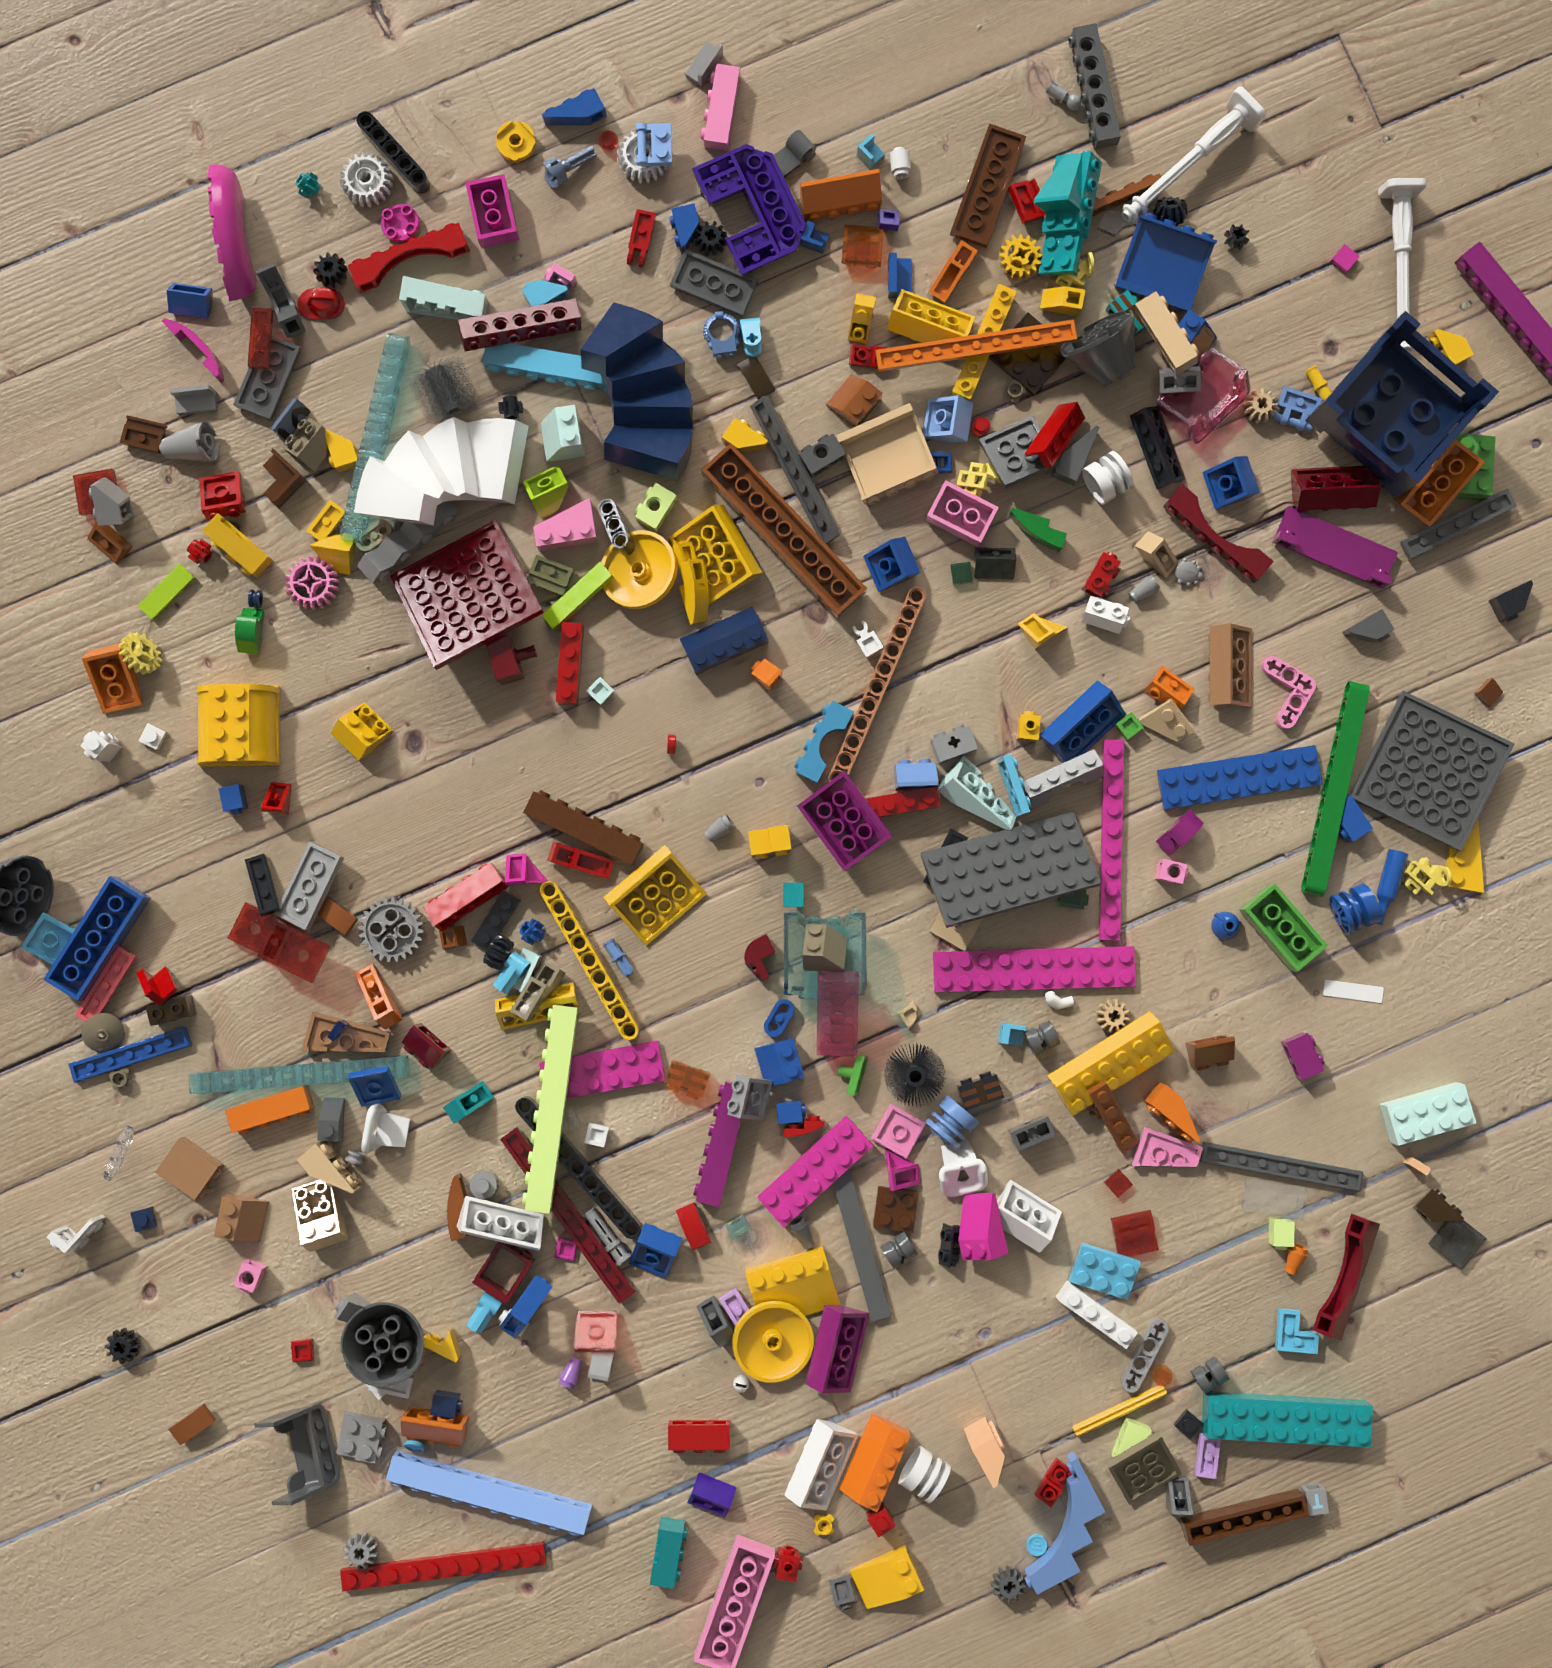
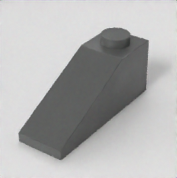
M1099 426L1091 429L1061 455L1060 459H1058L1059 466L1051 469L1054 471L1053 478L1072 486L1075 485L1098 433Z

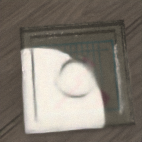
M1462 1220L1461 1222H1444L1428 1244L1460 1270H1463L1487 1238L1465 1220Z

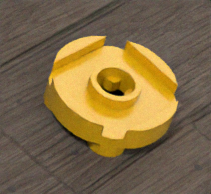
M508 121L497 131V149L506 160L515 164L529 158L536 148L535 136L528 124L521 121ZM512 138H520V143L512 145Z

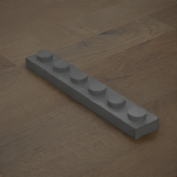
M1506 489L1401 541L1400 545L1408 560L1515 508L1517 505L1509 490Z

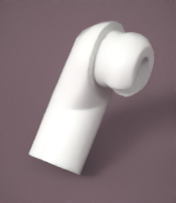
M1048 991L1045 994L1047 1005L1056 1010L1074 1006L1072 996L1061 999L1053 991Z

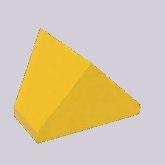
M335 533L310 545L321 560L327 561L326 566L331 564L334 567L332 571L351 575L357 536Z
M1035 613L1018 623L1034 649H1037L1067 628L1038 617Z

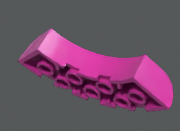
M212 164L209 165L208 180L211 181V187H207L210 201L208 202L210 217L214 218L212 233L214 244H219V247H217V258L219 263H223L224 276L222 278L229 301H235L253 293L257 282L245 230V199L236 174L226 166Z

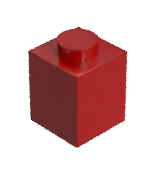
M884 1502L881 1503L878 1512L873 1510L866 1512L867 1521L878 1538L896 1526L895 1520Z

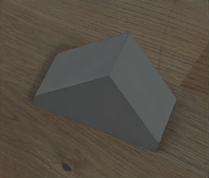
M1175 1477L1166 1484V1509L1171 1516L1193 1517L1188 1477Z

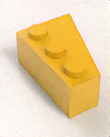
M218 513L202 530L212 540L211 544L219 551L223 549L227 553L225 556L234 564L238 562L242 565L240 569L249 577L252 574L258 578L273 561Z

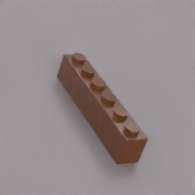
M540 790L539 793L533 791L524 809V814L628 864L634 865L644 845L640 842L641 838L631 833L628 837L622 834L623 829L612 825L611 828L603 825L604 820L596 816L591 819L586 816L587 812L577 807L574 811L568 808L569 804L560 799L555 802L549 799L551 795Z
M1297 1488L1193 1514V1517H1181L1180 1522L1184 1538L1191 1546L1310 1515L1305 1495Z

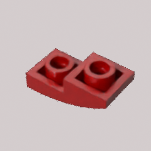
M852 344L850 347L849 365L878 369L875 350L887 347L876 345L868 347Z
M810 1115L808 1119H804V1127H800L798 1123H789L788 1127H784V1137L800 1136L813 1132L824 1126V1119H820V1116Z
M693 1202L676 1210L692 1250L712 1243L696 1203Z
M1056 1457L1034 1494L1051 1508L1062 1494V1488L1067 1482L1066 1478L1072 1475L1068 1466Z

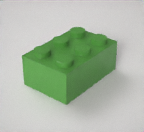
M1460 433L1456 439L1484 460L1485 463L1454 499L1484 501L1492 496L1496 436Z

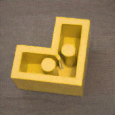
M788 825L748 831L751 856H755L756 859L768 858L767 854L775 853L776 857L786 856L788 851H791Z

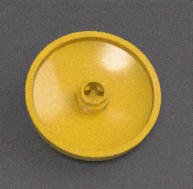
M638 530L631 532L636 546L631 555H622L611 544L601 562L614 576L603 587L604 591L615 603L629 609L647 608L662 600L671 590L678 569L674 550L663 537L651 531Z
M782 1301L763 1302L749 1309L739 1319L732 1337L733 1353L740 1368L751 1378L767 1383L781 1382L799 1373L809 1361L814 1346L812 1327L806 1316L797 1307Z

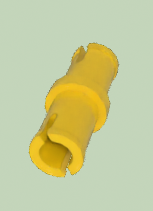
M1317 365L1306 370L1305 373L1314 386L1312 388L1314 392L1317 391L1322 401H1324L1331 391L1328 387V381L1323 379Z

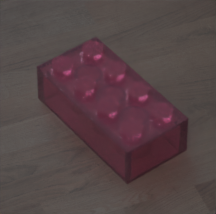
M818 972L816 1055L857 1057L859 972Z

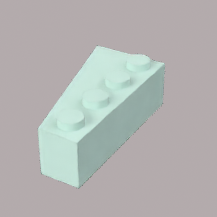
M406 276L402 278L399 300L408 313L455 320L486 315L488 299L481 291H468Z

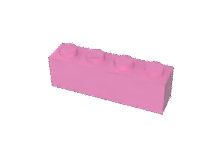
M716 64V70L711 72L710 83L713 84V88L708 91L707 102H710L709 109H705L704 121H707L706 128H702L701 140H704V147L707 149L728 152L740 80V67Z

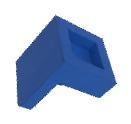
M807 221L801 237V246L823 254L829 234L816 230L815 223Z

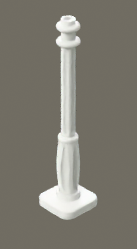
M1238 87L1232 93L1227 103V109L1230 113L1213 125L1195 143V148L1140 197L1134 196L1131 205L1125 204L1123 206L1121 214L1124 220L1127 222L1137 221L1138 214L1146 213L1147 206L1201 157H1207L1209 153L1222 145L1241 125L1247 131L1254 132L1266 115L1264 108L1243 87Z
M1392 178L1387 180L1378 189L1379 198L1392 199L1394 201L1392 232L1393 251L1397 254V318L1404 311L1409 313V252L1412 250L1413 232L1411 199L1419 195L1426 188L1427 179ZM1405 341L1400 344L1409 353L1413 350Z

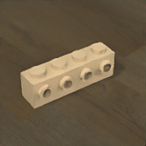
M1154 292L1137 302L1135 310L1177 376L1198 363L1199 351L1195 344L1191 345L1189 343V336L1184 328L1180 329L1178 326V318L1175 313H1170L1167 309L1168 303L1163 296L1160 297L1157 292Z

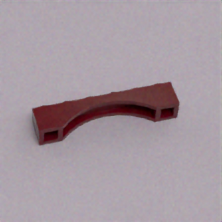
M1183 484L1164 504L1163 507L1166 508L1165 511L1168 515L1180 520L1181 525L1185 529L1193 531L1200 542H1206L1214 554L1217 556L1221 555L1227 560L1226 563L1231 568L1239 570L1242 573L1241 576L1246 581L1255 583L1274 562L1258 548L1237 546L1219 536L1205 520L1199 506L1198 497Z
M1351 1214L1345 1231V1251L1341 1270L1330 1296L1318 1312L1313 1331L1329 1338L1342 1340L1380 1223Z

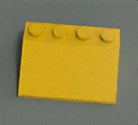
M724 505L711 506L669 537L673 545L692 542L696 558H703L708 580L709 605L746 585L763 573Z
M664 845L605 895L604 898L617 915L647 946L707 893Z
M823 1246L745 1270L755 1306L768 1301H782L797 1307L807 1316L823 1311L824 1305H841Z

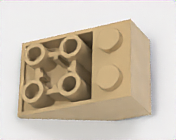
M330 1141L316 1143L297 1159L311 1177L350 1193H354L363 1187L359 1175L351 1172L348 1168L349 1163L345 1158L338 1156L335 1152L336 1147Z
M317 1180L292 1189L300 1242L306 1250L312 1252L348 1240L345 1219L333 1185Z

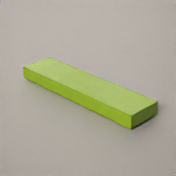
M599 562L542 615L543 618L556 631L562 626V622H566L614 576Z

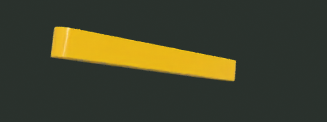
M547 881L543 883L540 887L541 896L618 1031L626 1040L636 1038L640 1032L639 1025L562 890L554 882ZM548 885L555 887V893L552 896H547L545 893ZM559 902L565 905V911L561 914H558L555 910V906ZM568 920L575 922V928L572 931H568L565 928V923ZM578 937H582L585 940V946L581 949L575 946V940ZM587 955L595 957L593 966H588L585 963ZM598 972H602L605 975V981L602 984L595 981V975ZM607 990L615 992V999L613 1001H608L605 998ZM618 1007L625 1010V1016L622 1019L615 1016V1010ZM627 1025L634 1026L635 1034L633 1036H628L625 1033Z

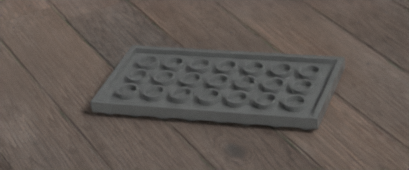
M1074 812L921 853V858L946 928L1094 888L1101 884Z

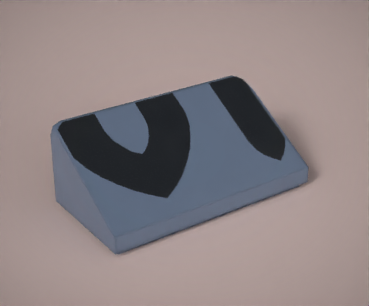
M295 397L271 429L283 440H286L289 435L295 432L298 423L305 419L311 411Z

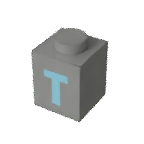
M1321 1483L1300 1485V1491L1305 1495L1310 1517L1320 1518L1323 1514H1329L1326 1488Z

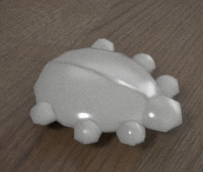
M1185 557L1178 563L1175 569L1178 584L1186 583V586L1189 587L1192 582L1194 585H1197L1198 580L1203 578V573L1200 572L1202 568L1201 566L1196 567L1195 560L1190 562Z

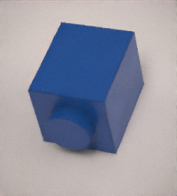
M235 784L218 788L223 812L230 813V815H238L243 813L242 810L248 809L244 785Z
M801 1100L776 1102L778 1124L803 1122L802 1117L806 1116L805 1104L801 1105Z

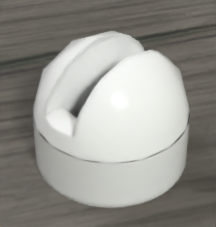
M744 1375L737 1376L733 1381L734 1389L739 1393L746 1392L749 1388V1379ZM736 1383L746 1385V1388L736 1386Z

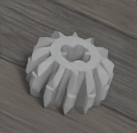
M366 1532L362 1536L356 1533L354 1538L347 1540L348 1545H345L343 1551L346 1552L344 1559H350L349 1566H352L354 1563L356 1564V1570H358L361 1565L364 1569H367L369 1564H374L376 1561L375 1557L379 1555V1551L376 1550L379 1544L376 1542L372 1543L374 1536L368 1539ZM360 1548L364 1550L362 1554L359 1552Z

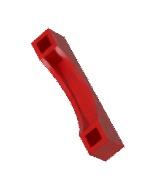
M450 223L438 231L432 230L427 232L425 236L413 237L406 243L392 245L383 252H374L365 259H356L352 264L348 265L356 288L359 293H363L379 287L383 278L391 269L409 258L428 254L454 258L470 252L460 224Z

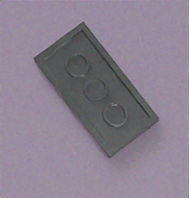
M685 249L670 287L743 317L758 279L747 274L741 275L739 271Z
M263 332L233 405L272 421L302 348Z

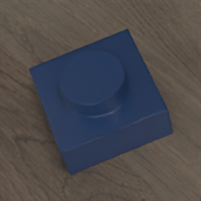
M153 1206L130 1213L135 1232L157 1226Z

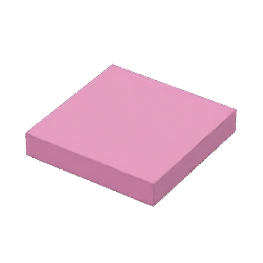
M890 1104L871 1139L907 1159L926 1123Z

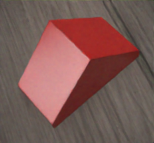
M271 782L261 811L289 815L291 784Z

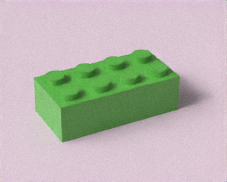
M1268 884L1239 909L1290 971L1298 972L1328 946L1276 884Z

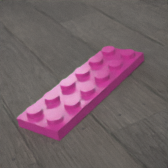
M659 1040L572 1056L566 1099L665 1081ZM544 1061L539 1062L540 1070H544Z
M846 1115L757 1198L784 1228L874 1145Z

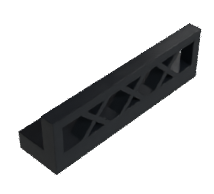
M1159 406L1144 407L1130 415L1156 489H1162L1171 483L1184 481L1185 477Z

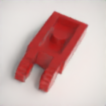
M636 209L628 245V265L633 263L634 251H639L641 254L638 264L639 267H644L646 253L649 251L656 220V213Z

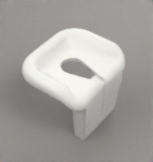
M380 1104L372 1105L368 1109L361 1145L362 1153L368 1154L381 1146L406 1147L411 1118L388 1113L385 1107Z
M969 1140L958 1142L961 1145L958 1149L949 1144L941 1146L944 1166L939 1171L941 1192L947 1197H957L979 1192L988 1184L987 1167L981 1159H976ZM961 1170H965L969 1176L966 1181H958Z

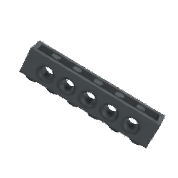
M1097 24L1074 27L1068 42L1070 49L1073 48L1074 52L1072 58L1073 65L1077 67V84L1081 86L1082 105L1086 107L1085 121L1090 126V142H1093L1094 149L1118 145L1121 133ZM1082 47L1088 48L1089 51H1084ZM1085 66H1091L1093 70H1088ZM1090 85H1096L1097 89L1091 88ZM1094 103H1098V104H1100L1102 107H1101V108H1097V107L1094 106ZM1098 122H1103L1106 126L1102 127Z

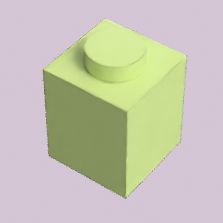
M1269 1219L1268 1243L1275 1246L1277 1250H1287V1247H1294L1295 1222L1290 1219Z

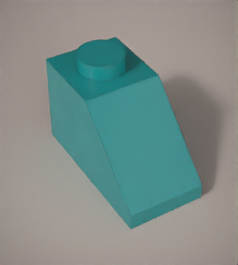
M482 1081L449 1102L443 1108L455 1124L494 1097Z

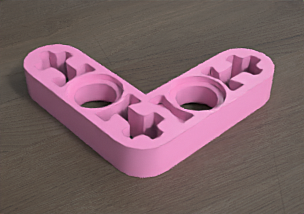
M1270 656L1261 663L1263 673L1292 689L1276 717V724L1279 728L1289 729L1297 722L1316 688V683L1313 678L1277 657ZM1273 661V662H1274L1273 666H1274L1275 668L1279 669V668H1281V666H1282L1283 669H1281V671L1279 672V674L1276 675V673L1278 672V670H1276V669H1271V670H1269V669H1268V668H1269V665H1267V663H1270V662ZM1286 670L1293 673L1292 681L1284 679L1283 674ZM1297 680L1301 683H1305L1307 681L1308 687H1310V689L1303 690L1304 686L1302 684L1297 683L1296 685H1294V683ZM1296 697L1301 701L1299 708L1292 707V698ZM1290 711L1294 712L1288 718L1290 723L1284 725L1282 717L1287 716Z

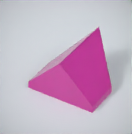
M526 853L506 855L505 885H525L548 881L527 857Z
M885 1147L890 1190L895 1191L920 1184L918 1164L905 1159Z

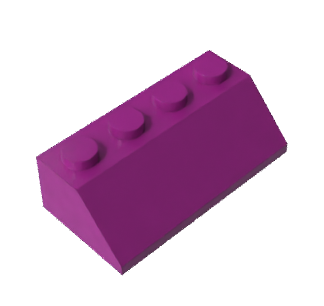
M824 1305L806 1385L822 1394L851 1392L869 1318L868 1312L841 1305Z

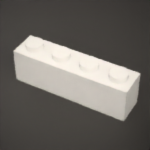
M1068 1280L1056 1295L1059 1302L1125 1349L1128 1348L1138 1333L1134 1327Z

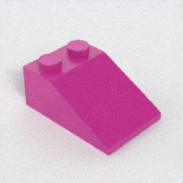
M995 1193L963 1195L958 1239L963 1260H993L1008 1254Z

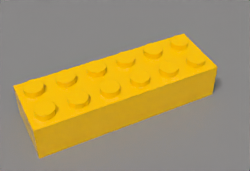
M1149 1011L1048 1075V1078L1063 1105L1074 1116L1093 1104L1086 1090L1104 1080L1112 1092L1176 1051L1161 1022Z

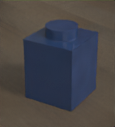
M436 1390L433 1394L430 1415L455 1419L457 1414L462 1411L463 1400H460L461 1393Z

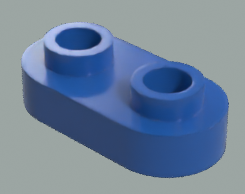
M781 999L776 1002L764 1023V1030L767 1035L776 1037L785 1029L794 1013V1005L790 1000ZM782 1005H786L788 1007V1011L786 1013H782L780 1011V1007ZM771 1023H777L778 1028L772 1030L770 1028Z

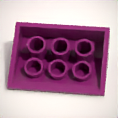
M846 771L840 773L797 805L843 871H846L892 837L890 831Z

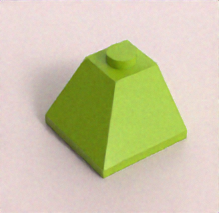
M559 465L523 481L540 519L551 516L559 510L569 487Z

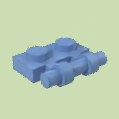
M1284 386L1277 404L1284 411L1282 414L1275 412L1272 419L1279 421L1281 425L1285 426L1288 424L1296 427V430L1310 432L1312 426L1305 420L1321 403L1322 398ZM1290 413L1300 414V419L1290 417Z

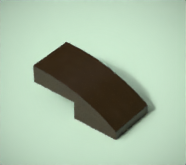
M749 357L737 364L757 399L775 391L769 377L756 357Z

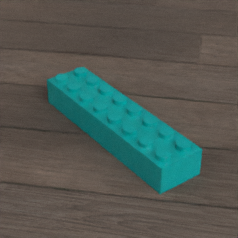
M1209 1392L1206 1395L1203 1393L1202 1433L1207 1439L1371 1448L1373 1406L1366 1400Z

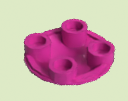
M397 204L383 210L381 228L389 240L405 242L417 233L419 217L409 204Z

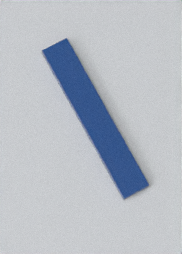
M182 1027L69 1063V1068L74 1083L190 1047L192 1043L187 1027Z

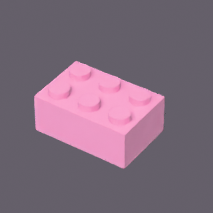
M945 480L925 521L979 547L999 507Z

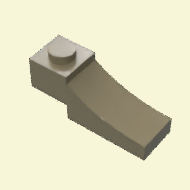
M544 960L534 977L530 976L510 1012L529 1022L545 998L553 990H556L566 972Z

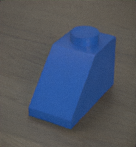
M1352 795L1346 797L1338 833L1343 841L1349 843L1354 842L1373 829Z

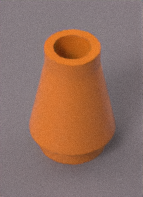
M1294 1243V1247H1289L1284 1270L1289 1274L1296 1275L1308 1257V1249L1298 1243Z

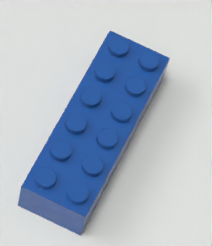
M109 876L43 980L76 1001H84L117 947L121 946L151 897L117 876Z

